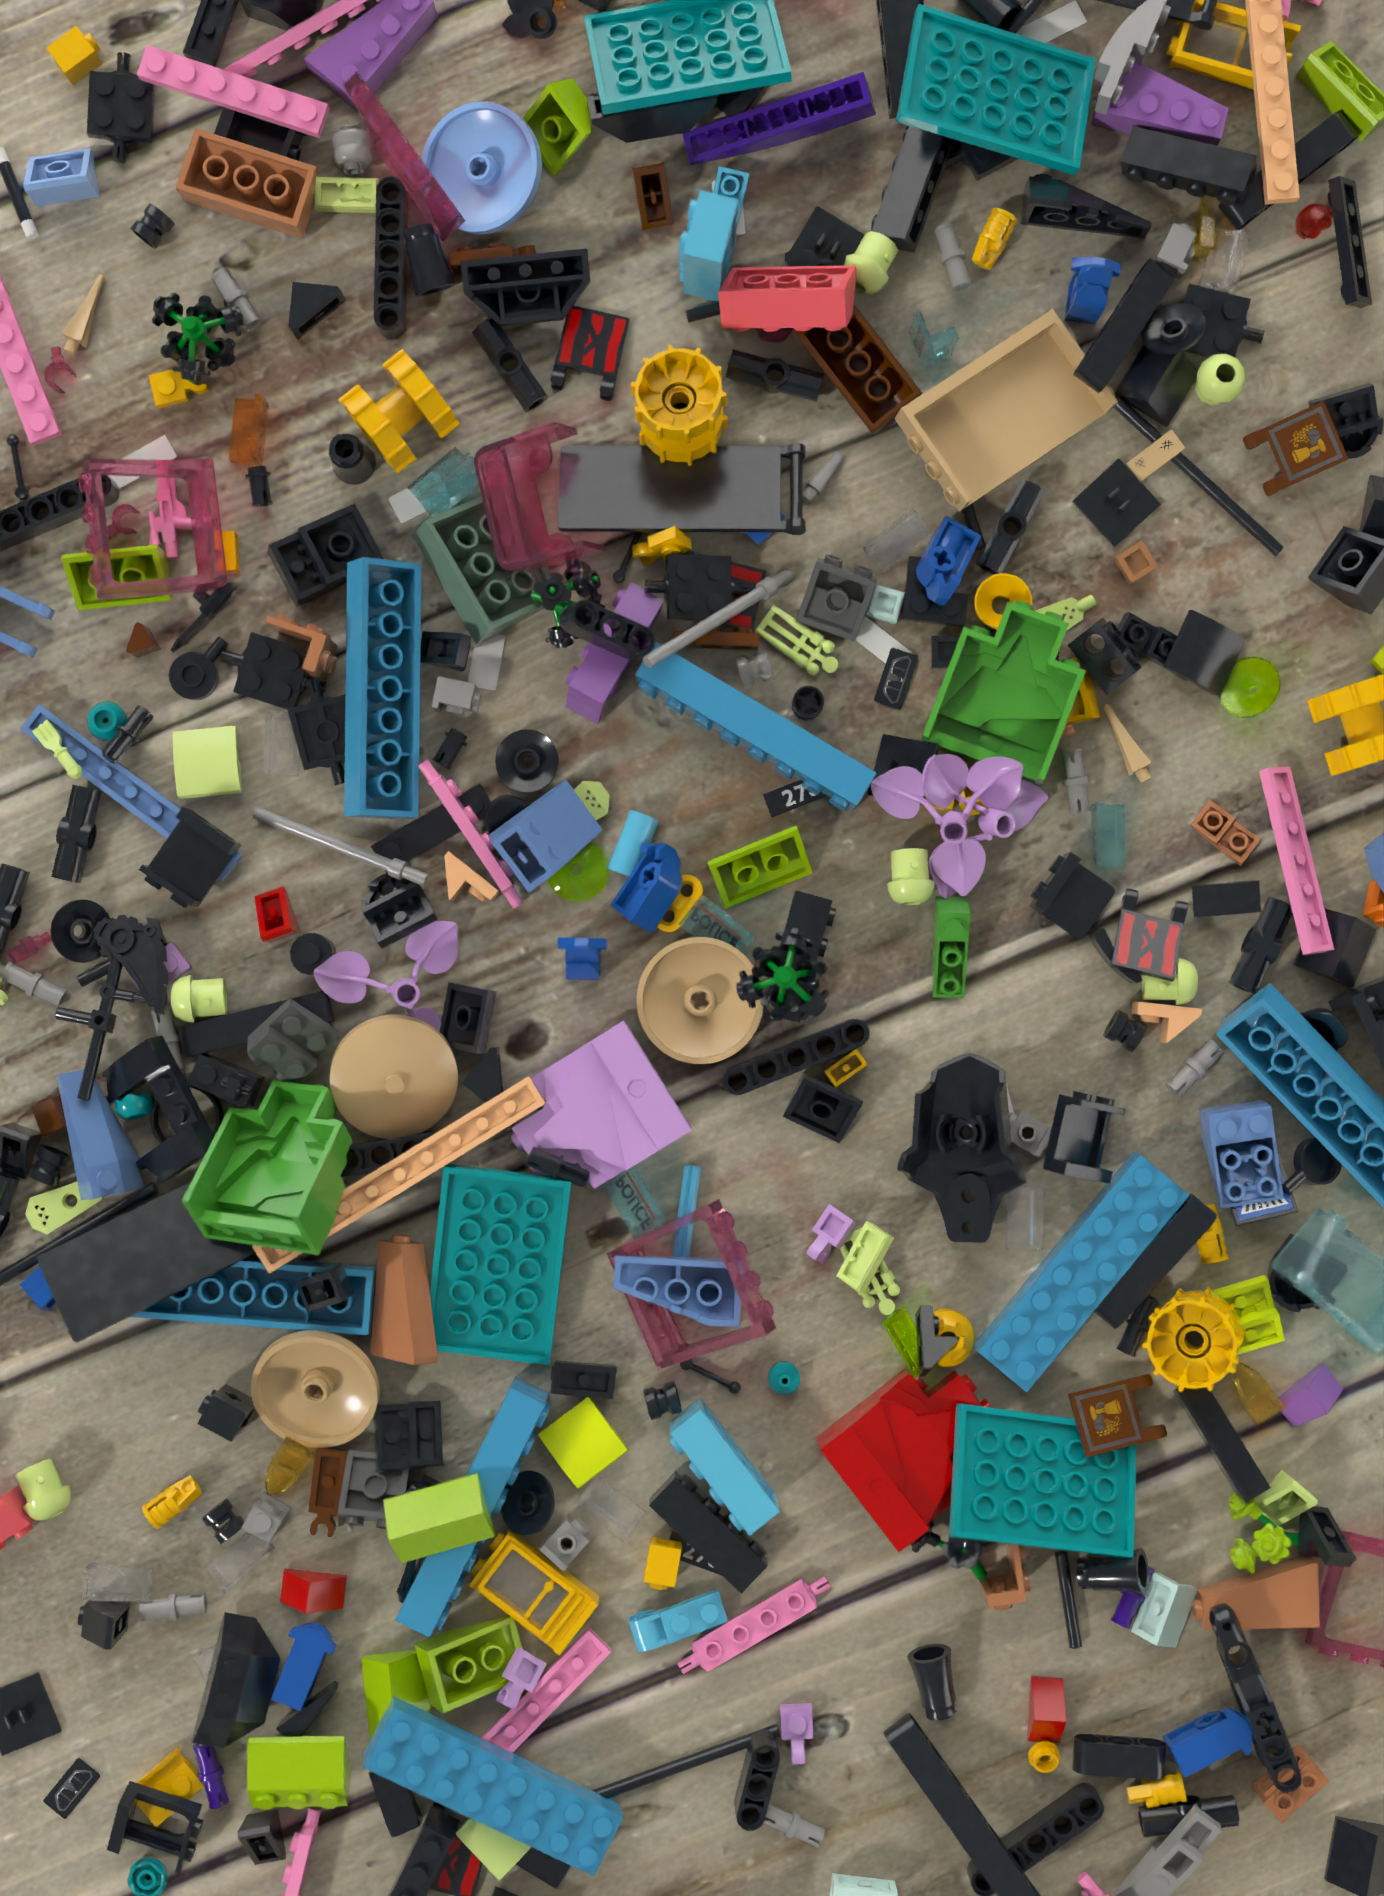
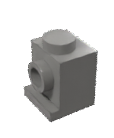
M1173 223L1154 259L1155 262L1176 276L1175 278L1178 280L1185 273L1197 247L1192 244L1196 235L1195 229L1186 224L1178 225Z
M438 676L431 707L435 711L441 712L442 706H445V712L464 716L465 711H479L482 694L477 693L478 687L476 684Z
M1019 1109L1015 1114L1011 1112L1009 1114L1011 1142L1039 1158L1049 1142L1052 1128ZM1031 1127L1033 1131L1031 1137L1024 1138L1022 1136L1023 1128Z
M263 1492L259 1500L252 1507L241 1529L270 1543L277 1534L291 1506Z
M567 1514L542 1541L540 1551L564 1571L569 1563L590 1542L589 1528L578 1517L572 1519ZM564 1538H570L573 1542V1545L571 1547H565L561 1543V1540Z

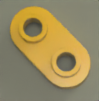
M681 876L682 886L690 885L693 888V893L691 896L685 897L681 894L680 889L677 897L668 909L675 914V918L672 922H665L662 918L657 925L660 930L673 932L679 929L701 899L703 893L702 884L695 876Z

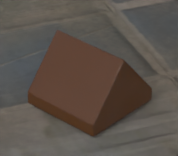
M135 623L126 652L139 658L161 650L150 629L142 623Z

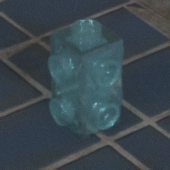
M454 447L407 486V488L423 509L433 517L452 509L462 498L472 494L484 480L476 471L480 468V465L469 452L463 455Z

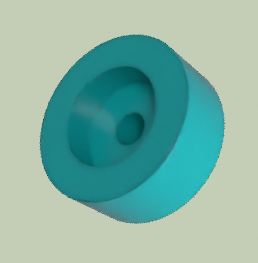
M789 1361L775 1363L768 1373L769 1384L779 1394L785 1395L794 1392L800 1383V1374L797 1367Z

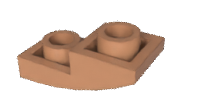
M1209 800L1190 826L1218 850L1242 866L1261 842V839L1237 823L1235 817Z

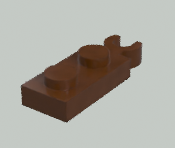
M504 243L490 244L488 248L476 250L474 247L465 246L458 248L457 252H449L450 264L454 275L462 274L460 261L536 254L535 245L513 248Z
M716 627L685 647L758 650L759 633H752V628L747 627L733 628V632H721V628ZM673 631V639L685 631Z
M316 1448L308 1512L317 1513V1517L310 1526L311 1535H316L319 1524L327 1525L328 1537H332L336 1530V1523L332 1515L339 1516L337 1513L348 1450Z

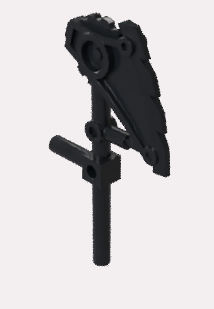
M118 915L117 919L112 917L110 919L103 918L101 922L98 921L93 930L95 932L93 937L97 940V945L101 946L100 954L103 957H107V961L110 962L106 982L99 990V994L102 997L99 1010H92V1013L58 1007L56 1010V1019L89 1025L88 1028L94 1030L77 1096L79 1099L90 1101L106 1033L113 1034L117 1015L112 1014L114 1001L145 1002L148 1006L154 1008V1013L165 1015L168 997L165 985L168 986L169 974L164 962H167V951L160 940H164L158 919L146 917L148 924L145 926L142 923H138V919L132 916L127 918L126 915ZM123 966L137 984L142 995H137L134 991L118 989Z

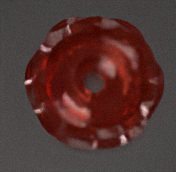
M1313 203L1308 205L1296 217V234L1303 238V240L1305 238H1317L1321 230L1328 229L1331 226L1332 210L1324 204Z

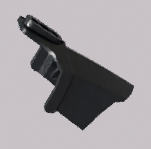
M972 1053L953 1058L931 1072L929 1083L922 1090L915 1093L912 1146L901 1154L897 1170L904 1173L909 1181L934 1194L945 1223L947 1236L953 1242H986L990 1237L993 1222L1003 1196L1027 1183L1022 1165L1016 1155L1012 1153L1005 1071L990 1060ZM968 1189L973 1190L975 1193V1199L970 1203L965 1198V1192ZM967 1221L974 1223V1232L966 1231L965 1223Z

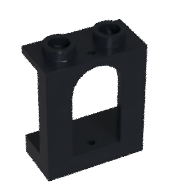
M129 1781L118 1803L107 1851L119 1854L125 1840L128 1839L179 1856L175 1873L180 1874L185 1861H192L197 1847V1843L193 1842V1838H198L204 1822L203 1819L199 1818L202 1804ZM138 1800L183 1815L189 1821L186 1833H173L133 1820Z

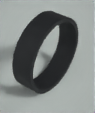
M188 1085L189 1088L199 1090L205 1094L212 1102L216 1112V1125L213 1132L215 1136L224 1119L220 1101L215 1095ZM156 1099L150 1114V1124L154 1136L161 1144L167 1139L159 1127L158 1112L160 1105Z

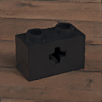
M227 1384L218 1391L214 1389L210 1395L204 1398L198 1409V1413L202 1414L197 1424L232 1442L245 1429L255 1410L252 1397Z

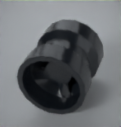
M149 203L144 210L143 218L136 220L130 229L146 244L156 249L162 242L161 236L165 232H170L175 223L160 209Z
M813 686L799 688L795 692L791 703L794 715L804 721L815 719L821 713L824 706V697L821 691Z
M1118 1009L1110 1019L1103 1037L1111 1041L1117 1040L1122 1044L1123 1048L1133 1052L1141 1042L1147 1025L1139 1020L1132 1021L1129 1019L1128 1014Z
M41 1144L36 1153L40 1160H37L35 1164L30 1166L27 1174L41 1183L57 1186L61 1179L60 1168L67 1165L70 1155L52 1146Z
M674 1381L665 1383L662 1389L650 1387L643 1390L651 1420L661 1418L666 1412L673 1415L682 1412Z
M228 1499L222 1501L201 1518L206 1526L213 1528L215 1538L220 1544L236 1534L245 1522L241 1516H236L232 1511L233 1505ZM228 1518H231L229 1521H227L224 1525H222V1526L219 1528V1526H220L222 1523H224Z

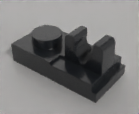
M557 1360L554 1362L550 1379L552 1383L550 1393L613 1399L617 1367L607 1364Z

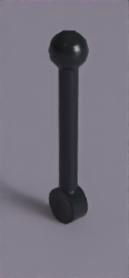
M11 434L8 435L6 441L11 446L18 487L15 490V495L17 498L25 500L29 496V491L24 487L17 448L19 438L17 435Z
M645 532L635 533L619 570L613 573L615 582H624V572L633 554L632 546L638 543L641 535Z
M684 1357L680 1361V1367L683 1370L691 1369L727 1387L733 1394L738 1393L741 1389L738 1382H730L693 1364L689 1357Z

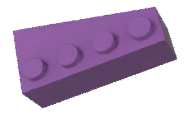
M382 0L304 58L310 74L359 113L437 19L434 1Z
M1135 62L1129 77L1123 75L1120 84L1124 85V89L1118 104L1111 103L1107 115L1094 111L1091 123L1093 126L1131 134L1133 126L1217 146L1222 139L1228 108ZM1101 82V83H1100V88H1099L1098 96H1099L1100 90H1101V88H1102L1104 82Z
M631 582L626 591L620 589L612 603V606L615 607L613 612L642 624L651 630L661 613L664 600L652 593L645 594L643 588ZM604 623V631L611 637V628ZM633 636V645L635 648H639V641ZM588 642L581 655L584 658L580 668L574 666L567 677L566 683L569 685L565 707L598 725L603 716L602 713L606 699L612 700L622 679L620 675L628 672L634 659L623 658Z

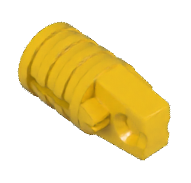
M992 208L990 216L986 221L987 223L978 237V242L972 256V261L982 269L991 270L1004 250L1006 242H1008L1010 234H1012L1014 226L1018 222V219L1013 214L1001 208Z
M1207 1204L1206 1206L1214 1211L1217 1217L1210 1228L1196 1242L1201 1264L1216 1263L1229 1259L1225 1236L1223 1235L1224 1231L1215 1204Z
M189 1475L159 1493L157 1497L142 1506L143 1513L153 1527L160 1529L193 1503L202 1494V1490L197 1480Z
M1175 1772L1172 1775L1166 1774L1162 1779H1141V1785L1126 1788L1129 1804L1146 1802L1147 1808L1158 1807L1161 1804L1167 1805L1168 1803L1180 1801L1187 1802L1180 1772Z

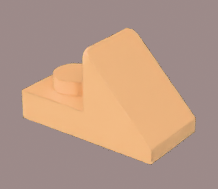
M448 851L445 854L449 901L453 902L467 883L471 885L468 891L482 902L486 897L490 901L495 900L500 893L497 888L453 853Z
M1133 1001L1131 1014L1140 1015V1021L1159 1023V1018L1162 1017L1160 1042L1168 1043L1199 1018L1202 1014V1009Z

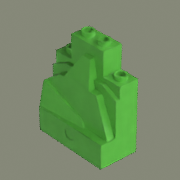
M1016 600L1014 604L1011 602L1007 603L994 638L989 636L990 632L979 626L972 625L971 629L963 628L925 727L922 741L937 743L940 750L975 763L990 757L1014 759L1023 765L1021 779L1041 786L1045 780L1086 671L1080 669L1081 664L1066 658H1063L1061 662L1055 660L1069 623L1063 621L1064 617L1050 611H1046L1045 615L1033 611L1034 606Z
M273 1080L258 1111L248 1107L243 1109L229 1107L182 1199L183 1204L205 1238L319 1255L334 1223L343 1195L345 1184L340 1175L347 1163L346 1155L353 1142L344 1123L333 1119L338 1108L335 1105L329 1087L319 1084L306 1085L292 1081L282 1082Z

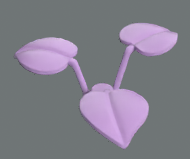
M951 754L933 755L928 759L922 774V788L926 799L932 805L939 808H947L955 798L967 806L969 800L962 797L959 792L967 786L966 776L969 770L966 763L960 757ZM1021 779L1019 793L1015 800L1007 807L987 809L974 803L972 809L980 813L978 824L984 833L968 838H975L978 841L984 839L990 841L993 835L1001 838L1010 836L1013 831L1024 828L1032 820L1038 809L1049 799L1048 795L1035 784ZM935 848L929 859V874L931 879L935 881V886L940 895L947 899L957 891L942 881L934 871L932 858L936 850Z
M990 757L975 763L966 776L968 788L975 793L971 796L964 812L951 811L943 817L937 813L928 800L923 798L922 773L912 767L902 766L891 769L874 778L870 786L874 798L879 805L894 817L902 819L913 818L918 814L920 804L926 807L934 817L935 822L940 824L941 836L945 841L936 848L933 854L932 864L934 871L942 881L955 889L961 896H965L979 881L986 863V854L982 844L975 838L965 839L967 835L966 820L969 818L972 807L978 798L987 808L1002 809L1010 805L1020 790L1023 765L1007 757Z
M437 920L411 933L405 943V953L416 961L413 966L410 979L400 978L396 980L392 986L367 979L370 973L369 963L361 954L355 951H340L332 955L314 969V978L319 987L328 996L341 1003L351 1004L361 1001L366 995V984L391 993L393 999L399 1005L406 1007L408 1014L401 1015L420 1019L440 1031V1018L430 1007L423 1006L413 1012V1005L420 996L419 988L415 983L418 980L417 975L421 965L427 972L432 974L443 973L453 966L459 949L458 926L452 921Z

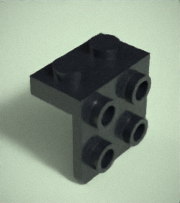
M1069 852L1064 854L1063 857L1058 855L1048 869L1052 873L1045 883L1040 881L1030 895L1034 899L1029 906L1074 938L1082 939L1113 897L1115 889L1079 864L1081 859Z

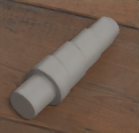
M835 451L823 467L805 484L807 487L803 492V500L810 504L816 495H821L844 459L840 452Z

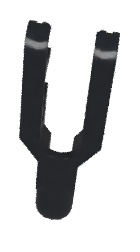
M1226 1603L1215 1605L1210 1608L1209 1620L1217 1638V1650L1226 1670L1229 1685L1239 1711L1246 1715L1251 1727L1252 1744L1263 1766L1267 1768L1276 1788L1285 1793L1293 1792L1301 1785L1302 1775L1274 1701L1261 1675L1253 1651L1247 1643L1235 1611ZM1237 1645L1240 1646L1237 1652L1232 1654L1229 1653V1650L1232 1647ZM1259 1719H1267L1269 1725L1267 1730H1265ZM1270 1747H1278L1280 1751L1273 1754L1268 1753L1266 1750ZM1282 1769H1292L1294 1774L1291 1780L1288 1782L1277 1780L1278 1773Z

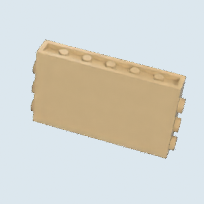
M1053 309L902 407L894 418L907 436V443L910 449L915 454L919 453L926 463L925 468L929 476L939 482L944 489L945 499L950 505L955 506L959 512L1097 421L1118 403L1115 399V393L1109 384L1100 393H1097L1073 375L1085 354L1079 347L1077 337L1067 330Z

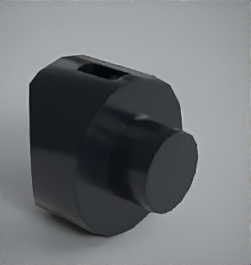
M305 933L293 942L290 950V959L293 966L300 973L313 975L316 967L336 954V948L332 941L324 935Z

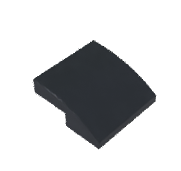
M1189 610L1164 668L1184 681L1193 682L1211 695L1221 696L1246 639L1219 622L1194 610Z
M440 1400L377 1405L374 1414L376 1471L405 1470L443 1465Z

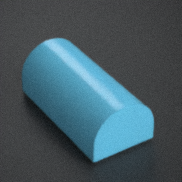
M630 810L607 869L629 877L644 855V852L640 850L641 846L652 842L659 820Z

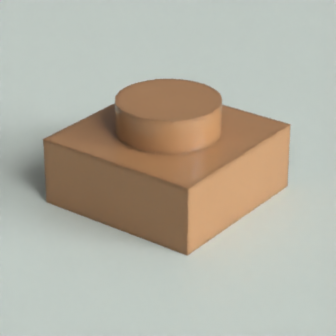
M1142 540L1113 558L1129 585L1159 567Z

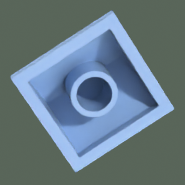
M85 148L29 157L23 183L25 192L38 207L100 197L92 149Z

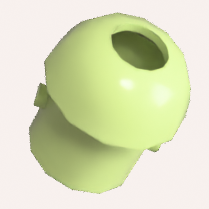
M867 232L855 253L846 256L844 266L856 265L855 291L870 295L879 292L887 284L889 279L887 271L898 252L895 243L888 237L877 232Z
M1228 354L1212 355L1202 362L1197 372L1196 394L1201 401L1209 405L1230 402L1240 395L1245 385L1244 367L1237 358ZM1216 371L1223 374L1228 382L1220 381Z
M909 848L892 851V881L887 883L891 898L894 902L902 905H919L928 901L932 896L935 885L934 880H929L928 850Z
M1178 958L1173 982L1142 974L1143 1000H1174L1175 1005H1181L1193 1000L1198 990L1197 970L1194 964L1185 959Z
M188 975L173 983L170 993L171 1008L175 1016L180 1020L195 1023L196 1017L227 1015L228 1003L225 978L193 980V976Z
M52 1459L36 1463L15 1475L27 1502L22 1508L34 1520L53 1518L64 1512L70 1505V1485L63 1486Z

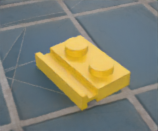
M179 1747L136 1782L187 1800L204 1787V1783L200 1782L198 1778L200 1772L188 1758L181 1754ZM140 1800L137 1802L139 1808L155 1827L174 1813L173 1811Z

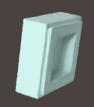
M875 585L865 616L896 624L905 592Z

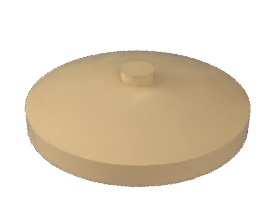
M708 937L682 939L659 951L643 971L637 989L636 1003L639 1020L651 1042L668 1056L692 1064L718 1062L741 1050L756 1032L763 1012L761 999L756 1000V1007L751 1009L746 1000L742 1001L737 994L736 984L740 982V971H745L747 976L752 975L751 969L754 966L750 960L732 945Z
M383 1015L369 1019L353 1028L338 1045L330 1067L332 1097L343 1117L358 1130L371 1136L385 1139L419 1134L431 1128L450 1108L458 1086L457 1063L447 1040L430 1024L406 1015Z
M318 1330L298 1331L277 1339L260 1356L251 1379V1397L254 1407L268 1428L289 1442L311 1448L338 1446L361 1434L373 1419L380 1395L378 1375L367 1355L349 1340L333 1333Z

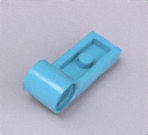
M717 1589L657 1611L646 1610L628 1618L638 1652L649 1651L728 1622Z

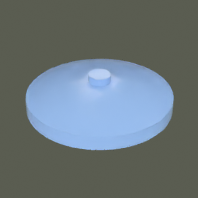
M493 102L468 103L454 109L443 117L426 141L420 165L422 189L431 209L448 225L470 234L494 233L518 220L528 209L537 193L542 171L539 144L530 126L515 112Z

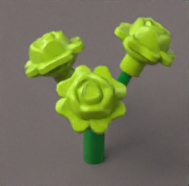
M1234 1492L1230 1495L1228 1503L1231 1507L1230 1514L1232 1519L1236 1521L1249 1515L1254 1520L1259 1519L1265 1524L1262 1530L1254 1532L1256 1541L1253 1542L1252 1546L1244 1542L1242 1538H1234L1235 1546L1230 1548L1229 1553L1235 1567L1239 1570L1245 1569L1248 1573L1253 1574L1255 1573L1257 1557H1260L1261 1561L1270 1560L1272 1564H1278L1281 1558L1290 1556L1287 1547L1291 1545L1298 1546L1299 1533L1285 1532L1281 1526H1277L1263 1515L1262 1509L1256 1505V1498L1258 1496L1251 1499L1247 1504H1241Z

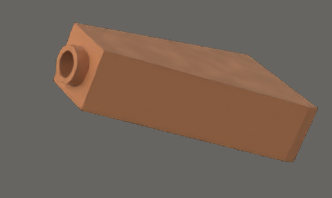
M393 1234L392 1240H379L370 1355L411 1365L437 1363L438 1355L424 1243L411 1241V1235Z
M1298 1556L1255 1570L1253 1574L1249 1572L1197 1589V1600L1192 1602L1193 1617L1195 1620H1198L1204 1630H1213L1209 1620L1210 1608L1220 1603H1226L1235 1611L1242 1629L1320 1627L1318 1563L1312 1557Z

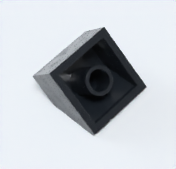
M1343 526L1308 578L1346 606L1372 615L1384 598V539Z

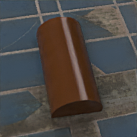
M853 305V315L847 327L837 331H828L825 327H812L807 331L795 332V335L872 435L879 433L896 421L894 418L900 409L923 394L855 305Z

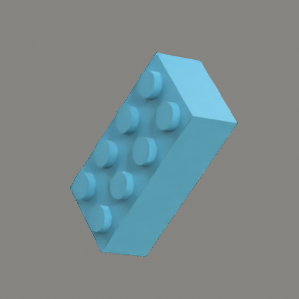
M700 190L698 199L691 200L687 219L689 220L687 230L689 232H682L678 249L680 251L679 281L683 282V293L719 302L718 291L727 277L736 244L737 199Z
M701 1398L670 1421V1443L680 1455L683 1452L686 1453L691 1462L689 1467L699 1480L703 1478L707 1480L711 1487L709 1489L711 1496L719 1505L724 1503L731 1513L728 1516L739 1531L744 1528L750 1536L780 1512L777 1495Z

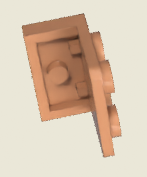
M278 613L276 618L267 616L265 623L275 631L310 643L302 669L313 677L326 681L328 674H333L337 664V657L334 655L338 645L330 639L331 635L326 633L325 629L312 624H307L306 629L302 628V625L296 623L295 619Z
M1005 1544L1010 1574L979 1580L980 1591L988 1608L994 1607V1610H1008L1013 1607V1604L1027 1602L1026 1591H1031L1028 1572L1024 1570L1023 1563H1021V1559H1026L1025 1547L1022 1545Z

